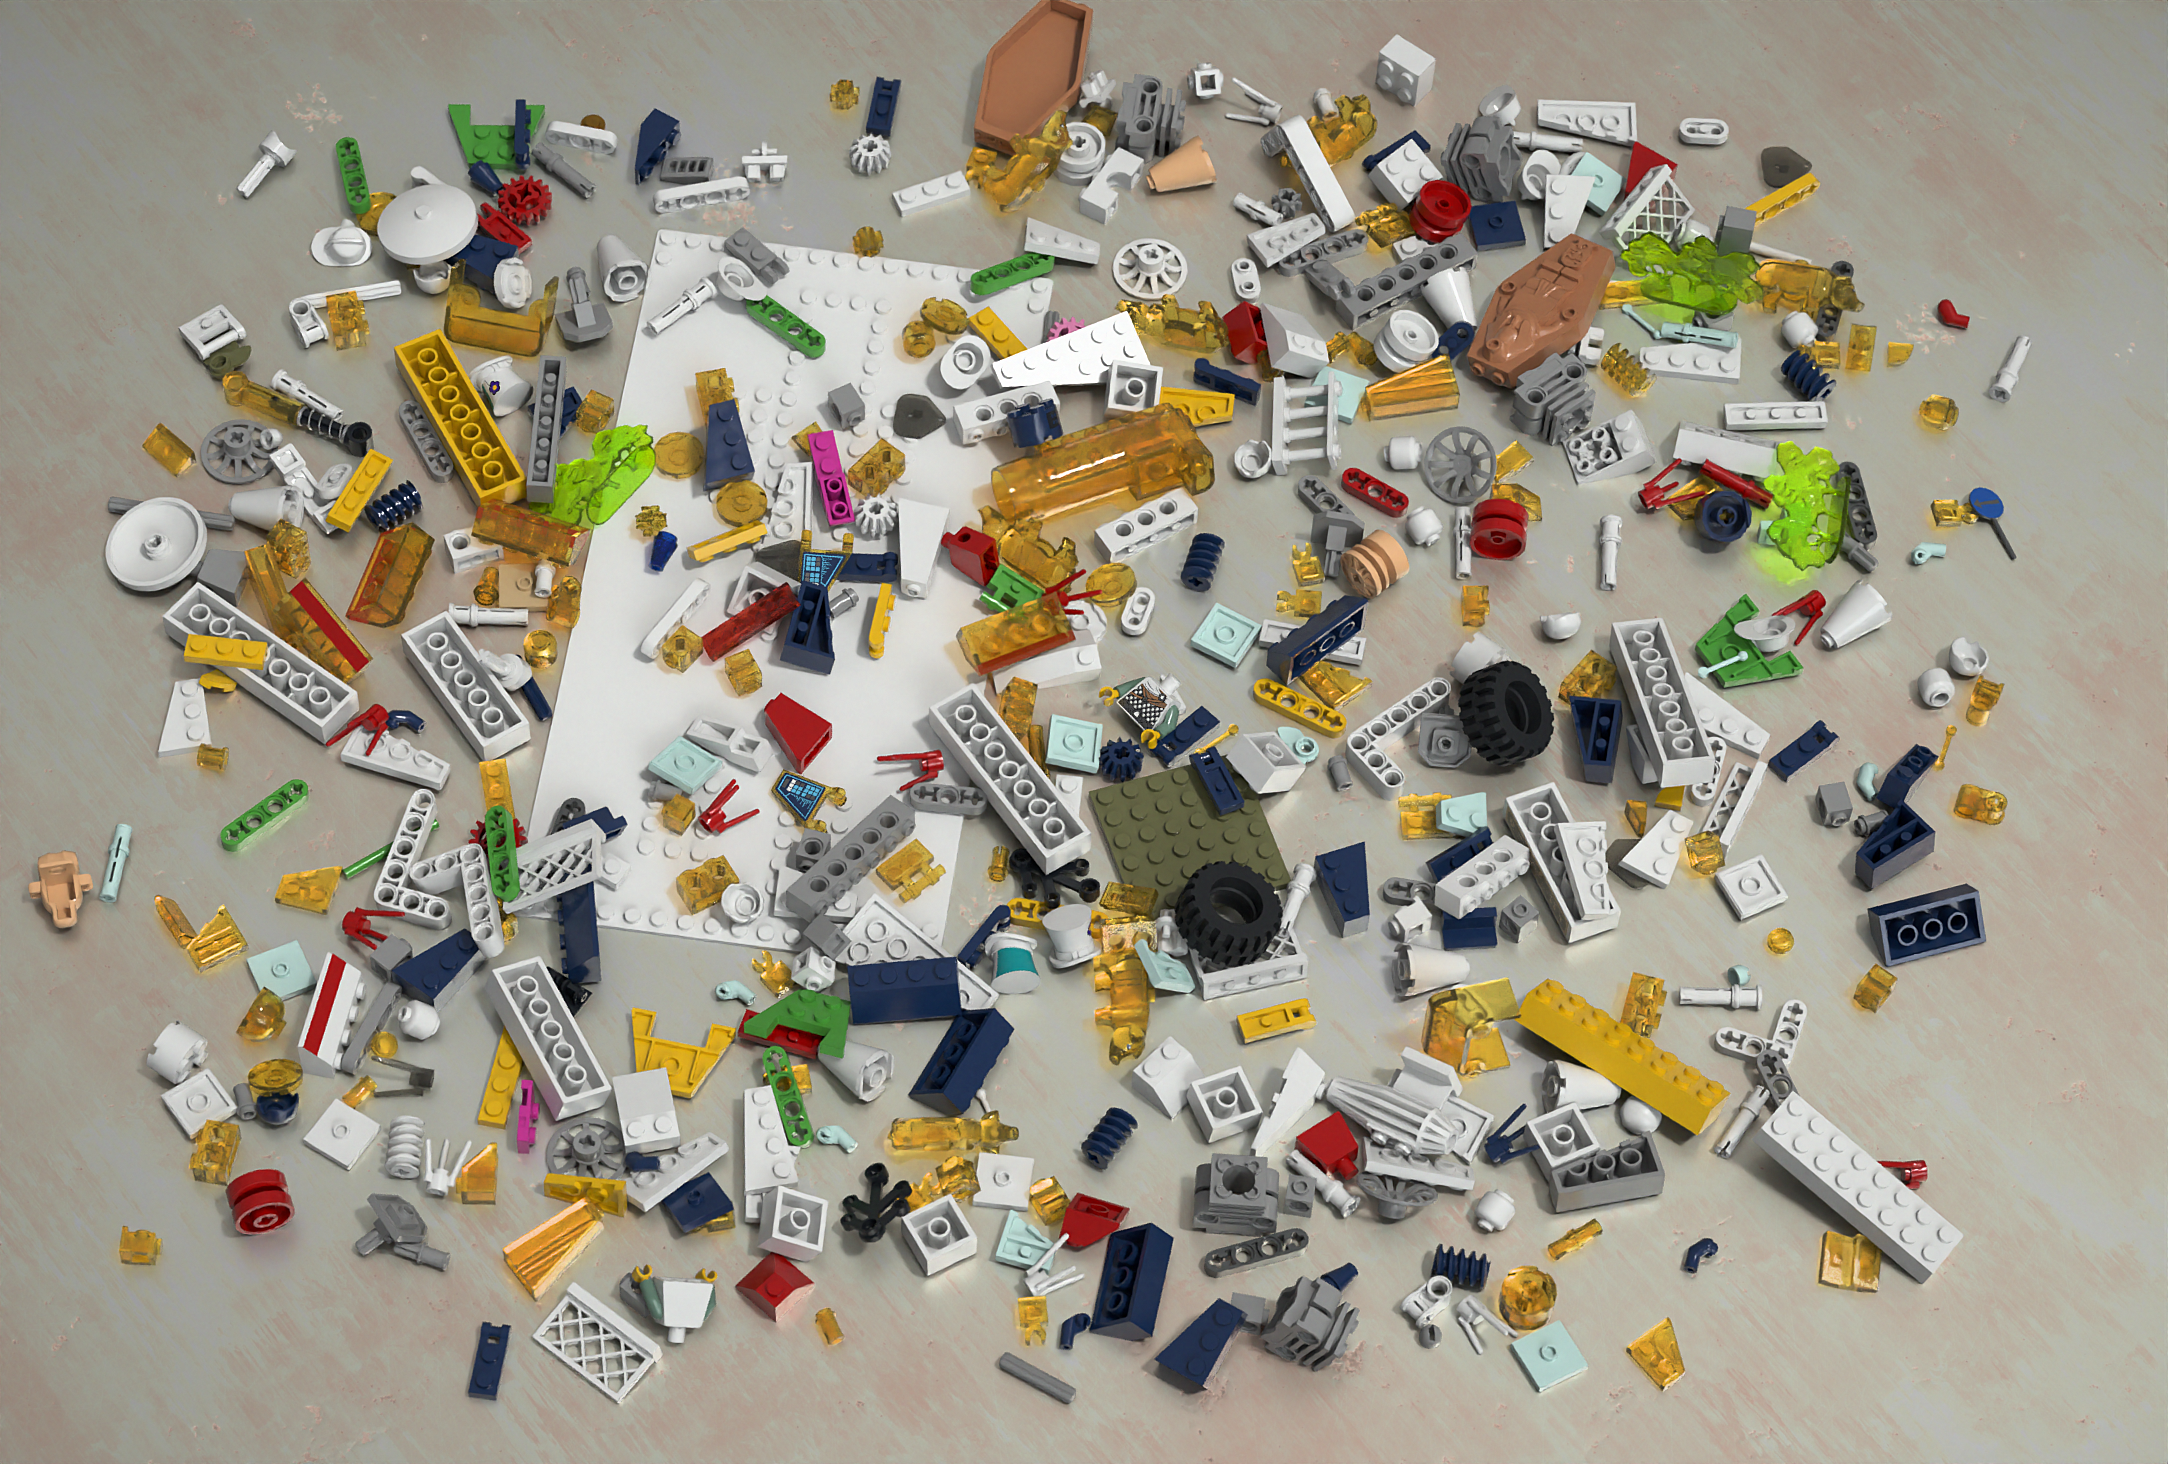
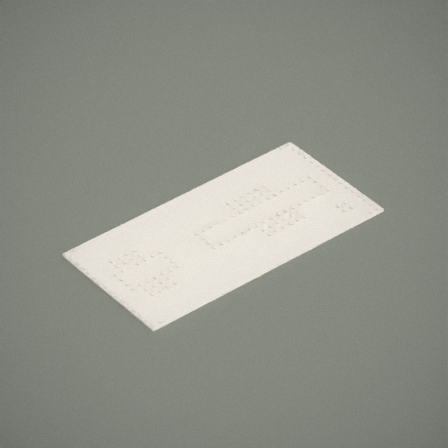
M661 229L656 237L650 265L652 280L644 293L528 830L527 844L551 835L563 802L569 798L582 800L585 805L586 814L603 807H608L614 819L623 815L628 825L620 836L601 844V856L605 858L609 852L629 863L631 871L617 890L598 879L594 880L597 927L800 954L812 946L823 953L802 933L811 923L803 918L774 916L780 864L805 874L801 869L796 868V852L805 828L831 834L832 849L886 798L892 795L915 811V829L910 836H905L898 843L894 851L888 852L883 856L875 868H870L858 884H853L847 891L857 894L856 914L875 893L942 947L964 814L914 808L910 803L911 788L900 791V787L927 774L926 771L920 770L919 760L877 761V757L940 750L943 757L944 770L937 771V778L928 779L922 783L969 787L970 776L929 725V707L972 683L975 684L984 696L988 674L980 677L973 668L990 662L998 611L988 609L986 607L987 604L980 601L979 598L984 591L992 596L995 592L986 586L980 585L956 569L951 564L949 549L942 546L927 598L911 597L901 593L898 521L894 524L892 532L886 531L884 537L880 533H876L874 537H872L871 532L863 534L861 528L857 527L855 522L830 527L813 471L811 552L862 554L894 552L898 555V564L895 566L898 572L897 580L894 582L832 580L827 587L829 602L842 594L843 589L848 590L849 588H852L859 598L855 607L850 606L835 618L830 616L835 661L829 675L780 661L795 603L773 634H769L727 612L745 565L758 561L800 583L803 554L760 557L758 550L760 544H763L765 535H761V539L757 542L750 544L744 542L737 545L738 548L728 553L721 551L713 554L714 558L705 562H699V560L696 561L690 558L687 547L756 520L764 523L766 527L772 516L771 510L778 497V488L786 464L813 463L807 439L808 434L833 430L853 513L860 499L866 500L868 494L876 497L878 493H880L882 499L889 496L891 503H895L897 507V514L899 498L949 508L950 516L947 532L955 535L962 527L966 526L995 538L999 563L1006 566L1026 447L1019 448L1017 446L1015 448L1010 432L1002 436L985 438L976 443L963 444L953 421V410L955 405L1018 388H999L990 365L1000 361V359L990 348L989 365L974 384L966 389H955L946 384L941 376L940 362L947 351L960 338L969 335L979 337L968 325V318L988 306L1027 349L1043 344L1046 313L1050 307L1053 281L1048 278L1034 277L988 295H977L970 290L972 274L981 271L977 269L761 242L777 257H780L788 265L790 271L786 275H782L776 269L770 267L778 277V281L774 284L761 275L758 276L753 270L751 272L766 288V295L825 337L826 349L824 354L814 358L807 356L752 317L746 310V298L741 301H735L725 296L719 290L717 277L719 275L718 263L720 259L724 257L738 259L725 247L727 237ZM702 277H706L712 282L717 291L716 296L707 298L698 309H690L675 322L659 332L658 335L650 331L647 322L680 299L684 290L693 288ZM773 314L769 318L772 321H780L783 319V316ZM793 327L788 332L792 335H798L802 330L798 327ZM851 383L865 404V420H862L855 426L842 429L828 408V392ZM735 399L755 469L754 477L752 480L703 492L709 405ZM991 521V524L986 525V522ZM877 566V569L883 570L885 568ZM697 578L709 583L711 590L706 600L662 652L654 659L643 654L641 646L645 638ZM881 583L892 584V595H896L894 610H889L888 617H891L889 632H884L883 634L884 655L881 658H872L869 655V634ZM780 693L832 724V739L802 774L795 770L765 725V706L771 699L775 700ZM699 714L743 726L745 733L767 739L773 754L761 772L733 763L688 738L686 733ZM678 736L683 737L723 761L721 769L692 795L683 790L680 804L658 798L655 801L653 797L648 796L652 781L657 782L659 779L661 783L675 786L650 771L648 767L649 762ZM784 773H789L826 788L807 821H804L775 790ZM735 779V785H739V789L721 807L726 815L724 823L755 809H759L760 812L727 828L721 834L717 830L709 833L700 824L698 817L712 804L730 781ZM920 793L919 799L923 800L925 793ZM934 794L933 801H936L937 794ZM946 794L941 797V800L944 803L950 804L956 798L951 794ZM960 796V804H963V796ZM573 808L572 811H569V820H572L574 813L578 811L577 808ZM810 852V853H808V854H810V855H815V854H817V853H816V852ZM577 858L569 869L576 867L581 859ZM552 870L550 871L547 879H550L553 876ZM530 876L522 887L527 889L535 878ZM747 882L760 890L764 898V907L761 915L756 920L747 923H737L724 913L721 906V897L728 885ZM538 887L534 893L541 891V889ZM519 891L518 896L513 901L518 900L523 892ZM555 895L514 911L512 914L517 917L558 922V910H563L562 902H557ZM831 921L841 931L849 924L848 922Z

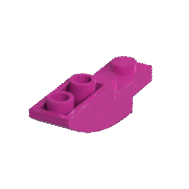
M833 430L808 434L807 439L813 461V471L829 526L855 522Z

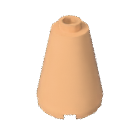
M1199 136L1193 137L1148 169L1149 175L1145 177L1151 190L1155 188L1158 193L1210 184L1217 181L1207 151L1202 150L1201 145H1203V142Z

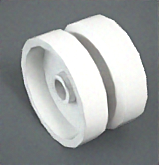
M1073 122L1065 124L1064 128L1060 127L1056 130L1052 137L1051 169L1054 176L1061 182L1071 186L1091 184L1095 172L1101 171L1104 167L1106 141L1103 134L1095 126L1083 122Z
M1399 310L1393 313L1385 327L1376 336L1374 350L1379 360L1392 371L1402 375H1413L1419 372L1426 360L1435 351L1439 344V338L1435 327L1425 317L1410 310Z

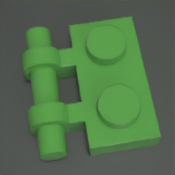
M1000 564L986 586L995 592L992 596L984 591L979 600L987 604L986 607L991 611L995 609L1006 616V620L1013 624L1015 622L1023 627L1028 618L1020 614L1021 610L1031 614L1044 590L1003 564ZM1003 597L1013 603V609L1001 602V598Z

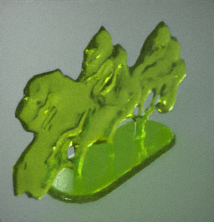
M1649 231L1642 234L1640 238L1629 241L1628 249L1622 250L1620 258L1628 262V270L1632 275L1637 277L1647 276L1641 282L1640 290L1646 298L1653 301L1708 314L1723 315L1730 313L1737 307L1738 299L1745 304L1755 302L1756 299L1763 300V287L1750 278V275L1755 274L1761 268L1760 264L1755 261V257L1750 253L1736 251L1720 256L1717 253L1716 244L1703 234L1695 238V242L1682 244L1681 251L1675 252L1670 248L1665 239ZM1654 265H1659L1664 270V273H1657ZM1649 266L1652 272L1647 271L1646 267ZM1667 271H1672V275L1667 274Z
M639 424L635 427L624 425L612 430L608 429L598 432L592 444L594 457L588 461L580 458L573 460L570 464L563 463L557 465L555 479L557 487L554 489L553 503L530 502L531 516H543L550 513V522L572 528L580 524L582 511L586 509L587 518L592 524L601 525L608 521L653 472L656 455L651 447L653 437L646 433L648 425ZM627 450L629 455L623 460L621 453ZM580 501L588 502L585 505L579 504Z
M1787 441L1785 444L1780 443L1776 447V461L1780 464L1785 474L1783 476L1771 474L1761 484L1767 492L1773 495L1772 499L1776 506L1786 510L1787 517L1773 521L1766 530V533L1771 541L1777 545V549L1782 556L1791 559L1796 568H1799L1801 571H1804L1809 566L1819 569L1825 565V562L1831 564L1842 547L1851 478L1850 476H1843L1834 489L1829 481L1832 476L1839 472L1840 467L1837 461L1832 458L1833 454L1831 451L1815 447L1807 455H1804L1802 450L1793 441ZM1819 481H1824L1826 483V487L1819 484ZM1832 494L1830 509L1827 510L1823 496ZM1819 515L1829 516L1827 533H1823L1817 525ZM1812 526L1817 528L1818 532H1814ZM1810 535H1818L1820 537H1816L1817 542H1807V537ZM1825 542V549L1823 554L1820 551L1819 547ZM1817 546L1816 550L1814 551L1811 550L1810 547Z

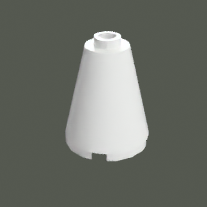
M608 235L603 237L597 244L603 290L614 301L626 302L634 300L638 297L637 294L640 291L648 289L652 280L651 271L648 265L617 236Z
M1459 267L1461 271L1454 272L1453 268L1446 269L1428 278L1427 286L1424 287L1423 284L1420 286L1422 295L1448 329L1458 321H1467L1474 327V330L1477 329L1469 276L1465 268ZM1459 329L1458 335L1466 337L1467 332L1464 329Z
M287 485L236 492L230 498L228 508L236 519L284 537H293L296 535V533H293L295 527H300L302 524L304 499L299 498L298 492H301L299 487Z
M1863 580L1856 581L1820 628V639L1828 648L1832 646L1837 649L1888 623L1892 619V612L1890 611L1887 614L1884 609L1888 604L1870 584L1867 583L1863 586L1861 585Z
M1407 942L1398 943L1394 949V952H1398V957L1396 960H1392V977L1395 989H1401L1402 991L1399 994L1400 996H1411L1464 981L1466 975H1469L1470 972L1469 961L1465 959L1463 954Z
M846 1040L844 1057L838 1058L820 1053V1044L818 1046V1059L859 1099L869 1102L877 1098L886 1088V1086L882 1085L886 1077L890 1079L892 1077L895 1065L894 1057L886 1050Z
M1561 1060L1549 1061L1544 1070L1542 1086H1547V1095H1542V1100L1547 1113L1574 1102L1579 1110L1615 1103L1616 1099L1620 1097L1621 1087L1594 1070Z

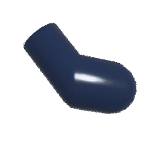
M391 710L388 713L389 719L385 722L387 726L394 729L398 728L400 722L405 723L419 733L426 726V721L409 710Z
M1076 1314L1063 1322L1059 1343L1060 1349H1073L1074 1337L1090 1326L1091 1319L1088 1314Z

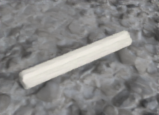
M399 280L307 294L302 295L301 298L308 299L315 309L401 294V286Z

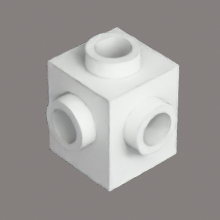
M1207 62L1198 63L1197 68H1190L1191 75H1187V83L1192 93L1199 96L1200 99L1214 98V94H1221V86L1224 84L1223 74L1219 72L1217 67ZM1206 75L1208 78L1207 82L1202 84L1200 77Z
M811 946L793 959L791 979L806 989L818 993L833 983L836 962Z

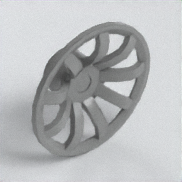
M231 420L216 426L204 438L201 445V460L206 471L215 479L229 484H246L262 478L273 468L274 465L269 455L278 451V447L272 449V453L258 450L255 446H262L260 439H252L250 437L255 428L260 431L268 428L251 420ZM236 425H246V426H248V428H247V430H246V429L243 428V427H233V426H236ZM227 428L224 440L215 437L219 431ZM210 442L222 447L219 451L207 453ZM251 454L269 461L260 469L254 462ZM225 455L223 462L217 469L210 465L208 460H217ZM232 459L235 460V477L223 475L222 473L226 471ZM243 459H245L255 474L242 477Z
M1458 426L1442 431L1432 440L1425 454L1424 471L1429 486L1438 496L1449 502L1467 503L1478 499L1488 491L1496 475L1497 460L1494 448L1482 433L1469 427ZM1459 433L1473 435L1468 442L1466 450L1460 442ZM1452 434L1456 452L1445 447L1440 441ZM1480 440L1488 451L1476 455L1474 447L1477 441ZM1435 448L1449 457L1450 460L1431 461ZM1490 458V473L1481 470V461ZM1431 468H1449L1450 471L1435 481ZM1476 475L1487 479L1479 491H1477L1473 482V477ZM1455 477L1451 495L1439 488L1446 481ZM1465 480L1471 495L1458 497L1459 488Z
M579 1118L564 1124L554 1133L547 1147V1164L552 1174L565 1175L579 1163L578 1176L585 1177L587 1166L591 1165L595 1178L604 1179L598 1165L600 1161L608 1168L616 1171L613 1176L608 1178L615 1180L617 1178L620 1179L627 1169L622 1132L609 1121L600 1118ZM582 1124L583 1131L577 1133L575 1137L567 1131ZM589 1124L605 1127V1129L598 1135L590 1130ZM613 1132L621 1143L606 1145L602 1142ZM561 1136L568 1143L572 1144L567 1149H554L556 1142ZM623 1151L621 1164L612 1161L604 1153ZM572 1155L563 1167L556 1168L553 1156L567 1157Z
M1369 1171L1359 1173L1356 1178L1357 1185L1363 1191L1380 1199L1377 1211L1389 1218H1404L1407 1206H1428L1437 1201L1438 1194L1436 1190L1422 1181L1408 1180L1415 1185L1409 1187L1403 1193L1408 1181L1400 1180L1396 1190H1394L1391 1177L1397 1178L1396 1176L1381 1175L1385 1186L1377 1175H1373ZM1366 1186H1372L1376 1190L1372 1191L1368 1189ZM1422 1196L1429 1198V1200L1425 1201Z

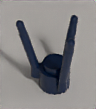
M1522 1104L1494 1134L1486 1138L1487 1143L1484 1144V1147L1494 1162L1500 1160L1504 1164L1512 1158L1539 1149V1145L1536 1144L1510 1153V1150L1513 1149L1511 1142L1524 1134L1525 1126L1508 1137L1506 1135L1500 1136L1526 1109V1104Z

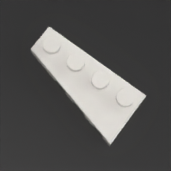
M1686 672L1685 679L1706 735L1708 737H1719L1724 740L1726 745L1759 759L1770 739V734Z
M771 1085L745 1089L743 1093L744 1196L770 1192L777 1186L786 1188L797 1187L799 1181Z

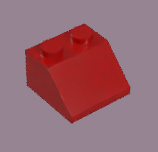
M1243 301L1222 317L1225 325L1224 330L1231 344V353L1236 359L1248 364L1268 362L1270 357L1261 310L1259 307Z

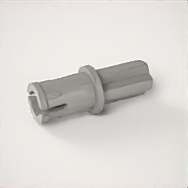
M1844 530L1839 531L1834 536L1832 542L1840 547L1850 560H1856L1869 572H1872L1878 566V560L1863 548L1864 544L1855 541Z
M395 1242L394 1245L395 1253L415 1259L418 1264L423 1262L445 1270L450 1261V1253L428 1247V1243L425 1242L423 1244L417 1242Z

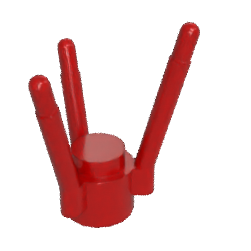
M1678 458L1651 481L1643 484L1644 489L1638 491V496L1645 509L1648 510L1654 507L1657 510L1665 505L1704 496L1705 491L1662 500L1665 498L1664 493L1677 487L1679 483L1676 481L1663 488H1660L1659 485H1654L1682 462V459Z
M1082 569L1058 584L1045 588L1046 593L1042 594L1041 602L1043 609L1050 613L1051 616L1058 614L1083 615V610L1064 609V607L1070 601L1101 595L1103 591L1099 589L1067 596L1066 592L1059 590L1084 575L1086 570Z
M1812 590L1796 602L1773 613L1772 616H1786L1797 609H1800L1806 616L1812 615L1809 622L1794 641L1795 645H1799L1816 620L1823 615L1821 609L1826 606V601L1819 591Z
M373 704L366 712L349 722L346 729L326 742V746L330 747L357 727L363 725L368 731L377 730L365 753L369 756L382 733L388 729L385 723L389 719L388 712L383 706Z
M940 750L877 757V761L919 760L920 770L926 771L927 774L901 786L900 791H905L912 788L915 784L922 783L928 779L937 778V771L944 770V762Z
M735 779L730 781L712 804L698 817L700 824L709 833L717 830L721 834L727 828L760 812L759 809H755L724 823L726 815L721 807L739 789V785H735Z
M356 907L355 912L349 911L345 915L342 929L346 935L352 936L371 949L376 950L377 946L362 935L367 934L382 941H385L388 936L371 930V922L366 916L404 917L405 913L399 911L364 910Z
M1924 1160L1907 1162L1877 1161L1883 1167L1900 1168L1901 1178L1903 1181H1908V1184H1905V1186L1909 1189H1919V1182H1926L1927 1165Z

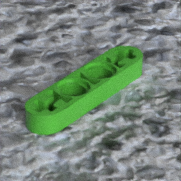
M345 137L336 143V151L350 210L355 214H363L370 210L372 203L360 150L354 138ZM350 148L351 155H346L345 149ZM350 164L358 165L354 169H346V167ZM355 181L362 182L357 187L349 186L352 182ZM361 195L362 202L357 203L356 196Z
M1030 252L978 271L971 276L970 290L977 295H988L1053 270L1055 256Z
M768 295L758 301L746 299V310L752 317L801 352L814 358L824 354L826 349L825 337ZM773 314H780L783 316V319L772 321L769 317ZM793 327H798L802 330L798 335H792L788 331Z
M299 779L287 782L227 825L220 834L224 849L230 852L243 849L303 806L309 799L306 782ZM293 790H295L296 792H300V791H301V795H298V794H296V793L292 795V791H293ZM274 803H279L283 806L282 810L276 813L269 811L268 808ZM253 818L262 821L261 825L256 828L249 827L247 823ZM229 836H232V837H237V836H238V840H236V841H234L233 839H230V840H229L228 837H229Z
M497 805L490 808L485 815L491 884L493 893L502 901L509 902L514 900L520 891L513 818L510 812ZM506 836L503 846L497 848V841L501 837ZM508 859L507 867L499 871L500 863Z
M771 1046L763 1054V1064L788 1139L794 1146H801V1149L806 1148L813 1142L814 1132L790 1059L784 1049L778 1046ZM777 1053L779 1057H783L779 1059V1064L783 1071L778 1072L773 1062L769 1063L773 1059V1054ZM781 1078H789L791 1080L789 1090L779 1091L777 1089L778 1081ZM788 1104H799L800 1110L796 1116L790 1117L786 1115L785 1109ZM799 1122L801 1129L804 1132H808L804 1135L805 1140L800 1141L798 1138H794V1136L798 1135V1131L794 1124L789 1126V1123Z

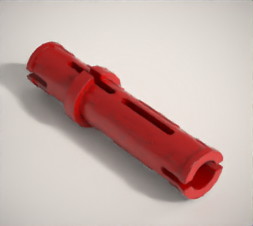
M1709 459L1705 460L1699 471L1700 474L1740 494L1743 499L1746 500L1748 498L1765 509L1769 507L1774 497V494L1754 485V481H1747L1709 461Z

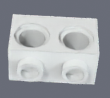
M494 521L481 522L475 526L454 530L444 535L445 550L454 574L504 559L503 544Z

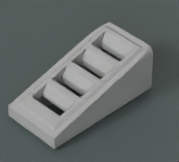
M665 158L660 180L689 185L711 181L714 169L713 158ZM670 166L675 167L674 172H669ZM684 168V171L679 172V169Z

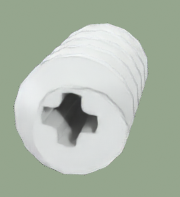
M399 1116L390 1123L385 1169L396 1177L411 1179L419 1176L420 1172L417 1168L421 1165V1161L418 1158L422 1155V1150L419 1148L423 1146V1140L420 1138L424 1136V1130L421 1127L425 1124L421 1119L413 1116Z

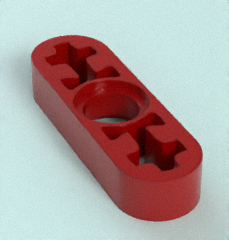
M1349 468L1343 472L1341 486L1347 493L1393 518L1403 517L1407 513L1409 500L1404 493L1358 468ZM1354 478L1358 480L1354 481L1353 483L1349 482V480L1352 481ZM1370 489H1378L1382 492V495L1373 497L1369 495L1368 491ZM1397 503H1401V505H1397L1396 507L1392 506L1393 504L1396 505Z

